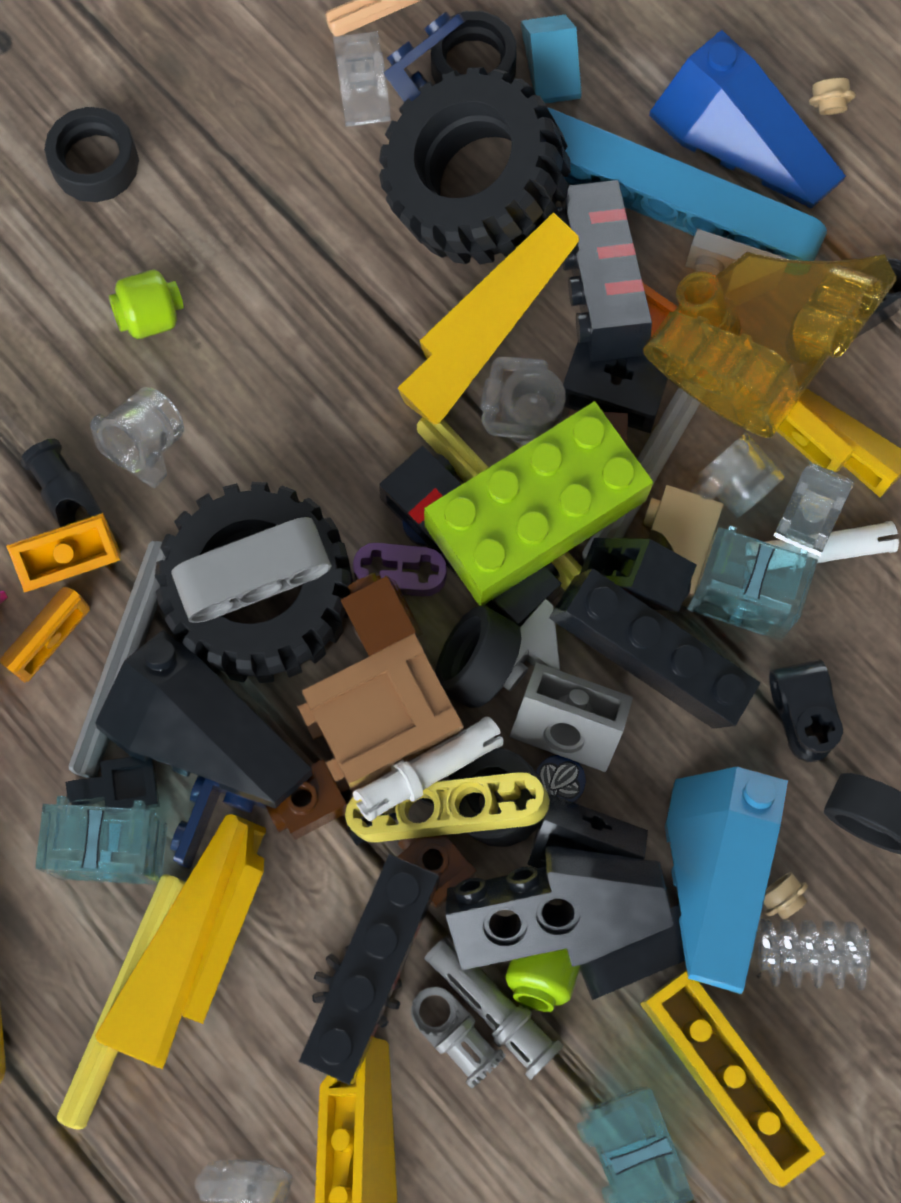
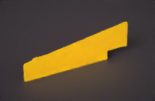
M554 212L419 341L427 360L398 387L403 401L432 424L437 425L444 419L579 242V236Z
M227 814L96 1032L95 1039L97 1042L163 1069L181 1016L201 1024L204 1023L264 872V858L257 855V851L266 834L265 827L233 814Z
M373 1037L354 1084L349 1085L329 1075L320 1084L315 1203H397L389 1044L386 1040Z

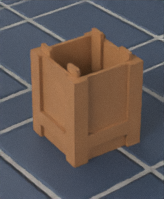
M415 634L302 690L306 703L298 706L313 740L323 736L334 759L326 762L341 794L349 789L353 794L356 789L362 788L391 772V766L400 760L408 762L460 733L463 729V724L448 699Z

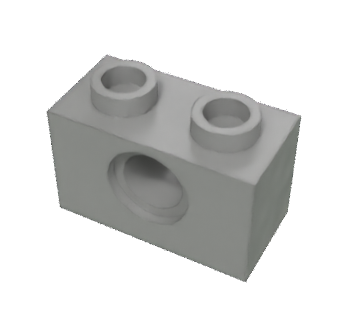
M536 662L509 737L606 772L623 734L633 697Z

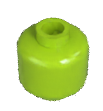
M157 270L145 271L118 280L115 285V293L109 295L111 308L120 332L128 330L129 334L135 339H143L172 330L177 322L176 311L184 308L176 281L167 283L164 276Z
M567 948L510 960L506 972V983L514 992V1000L519 1004L532 1010L551 1012L555 1006L563 1005L571 999L580 965L572 967Z

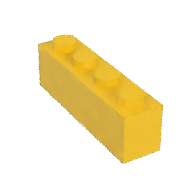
M687 970L680 972L639 1003L771 1184L783 1188L826 1154L698 981L688 979Z

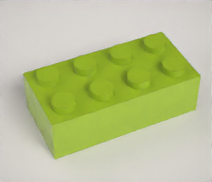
M594 401L425 507V528L478 605L482 606L646 502L653 481Z

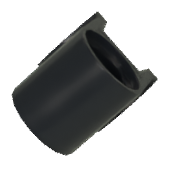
M819 659L770 670L769 686L772 699L780 714L788 746L792 754L805 762H818L824 759L841 741L843 735V725L834 701L830 676L824 662ZM810 726L814 733L823 734L824 739L820 743L816 736L807 737L805 732Z

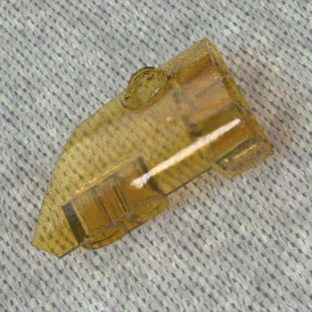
M746 252L717 275L711 272L699 271L685 276L676 288L679 306L674 312H670L643 347V353L667 378L716 414L751 433L764 438H771L828 358H839L849 348L896 282V275L885 254L854 260L801 261Z

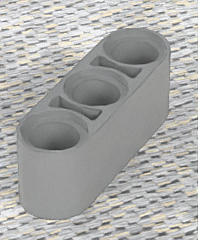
M304 517L285 522L186 560L177 565L171 571V575L188 620L192 623H198L214 619L315 580L326 574L332 566L313 519Z

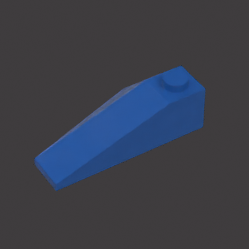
M720 30L686 60L649 113V116L681 146L693 152H696L698 148L721 159L720 165L732 171L737 167L760 178L763 186L811 209L844 181L846 176L758 63L723 30Z

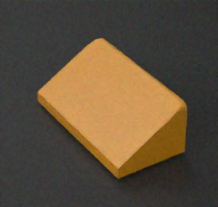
M104 513L7 545L24 593L120 561L121 559L120 550Z
M62 587L0 658V663L24 683L29 682L90 611V606L75 590Z

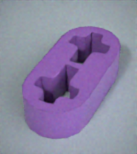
M369 543L358 550L353 560L356 580L369 575L368 569L362 567L363 565H370L373 557L382 558V564L385 567L397 568V571L381 570L379 575L381 578L389 576L395 580L403 595L432 596L443 588L447 578L444 558L436 550L427 547ZM427 561L431 563V570L438 572V575H430L428 583L419 582L418 574L404 572L403 569L417 570L420 569L421 562Z

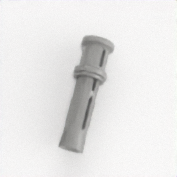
M449 935L440 940L425 956L426 962L445 978L448 984L494 1031L492 1036L495 1044L498 1047L505 1045L527 1068L525 1075L530 1080L564 1047L560 1040L553 1042L531 1019L532 1011L528 1007L524 1008L522 1005L517 1007L479 967L462 970L454 942Z

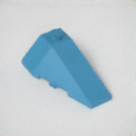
M732 767L675 779L665 822V833L667 842H670L673 859L671 872L673 885L677 886L681 910L679 923L688 979L740 994L744 990L781 826L788 784L787 780L741 767Z

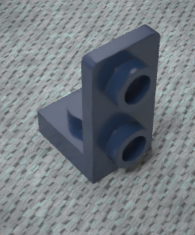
M447 12L443 13L424 28L429 36L426 40L415 48L408 41L387 57L392 66L383 74L404 102L408 98L411 101L421 94L419 88L428 83L419 70L412 75L407 67L465 22L460 13L452 19Z
M198 775L190 795V801L195 803L188 822L181 821L172 838L170 849L176 851L173 861L180 866L188 869L191 868L220 793L226 794L223 803L245 812L252 813L254 805L266 809V806L220 789L218 782Z

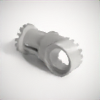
M436 986L429 987L419 992L413 1000L411 1014L416 1027L440 1054L447 1053L467 1075L466 1084L471 1089L487 1076V1072L491 1073L493 1071L492 1067H497L506 1057V1054L501 1049L495 1051L474 1028L475 1019L446 989ZM428 996H442L450 1006L449 1018L441 1026H428L420 1017V1004ZM462 1042H466L480 1058L479 1061L474 1060L461 1045Z

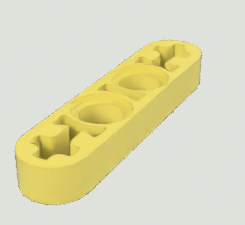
M518 772L439 781L423 790V796L419 798H429L434 803L433 814L422 823L410 821L409 809L415 802H411L410 799L397 804L383 813H396L399 822L397 825V822L390 815L377 816L372 821V826H368L361 819L363 815L356 804L362 800L356 801L354 797L351 798L346 807L345 817L350 829L361 839L367 842H384L530 826L544 818L549 809L550 800L548 792L537 777L529 773ZM527 788L531 795L535 797V799L527 801L526 809L520 810L511 801L497 803L494 792L498 791L504 801L516 800L520 798L521 790ZM475 792L484 795L485 806L481 813L471 818L460 815L459 805L467 794ZM498 804H499V807H500V809H501V813H500V814H497Z

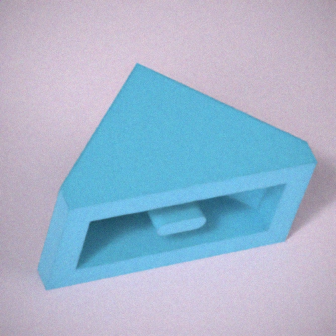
M566 15L521 21L532 87L536 95L541 96L545 104L581 99L577 30L575 25Z

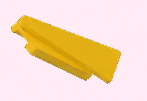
M717 333L694 355L696 361H702L714 368L716 371L715 377L830 479L844 466L881 498L901 477V448L725 335Z

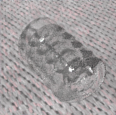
M760 919L755 937V969L758 979H760L762 971H768L772 986L779 987L783 973L789 972L794 988H800L804 974L810 973L815 988L821 989L826 974H832L836 989H843L847 974H853L857 990H865L871 960L869 936L865 927L860 932L854 922H845L839 931L833 921H825L820 926L819 931H817L816 925L811 920H805L801 922L796 931L794 923L791 920L784 919L780 921L775 931L770 919Z

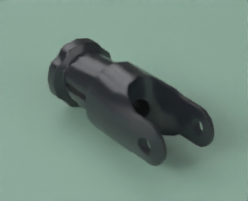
M53 438L46 439L30 447L21 456L20 461L25 470H31L41 486V497L60 527L75 522L76 510L81 505L86 509L90 517L103 513L80 474L72 472L61 455L62 445L57 439Z

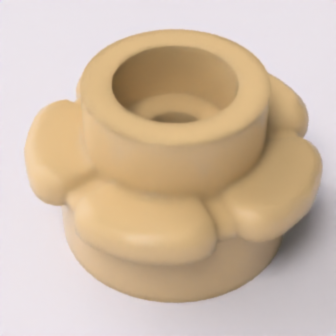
M831 78L812 85L813 97L809 99V104L815 108L819 107V114L833 115L846 111L847 103L851 102L856 95L854 91H850L849 79Z
M792 872L777 879L766 888L763 902L767 907L765 914L773 916L778 913L782 919H786L796 913L807 903L803 893L807 890L808 884L806 882L800 883Z

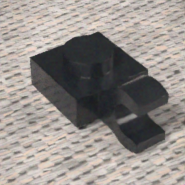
M134 757L100 761L102 777L65 782L67 801L72 803V807L87 806L105 800V808L108 815L160 807L155 763L152 758H148L146 762Z

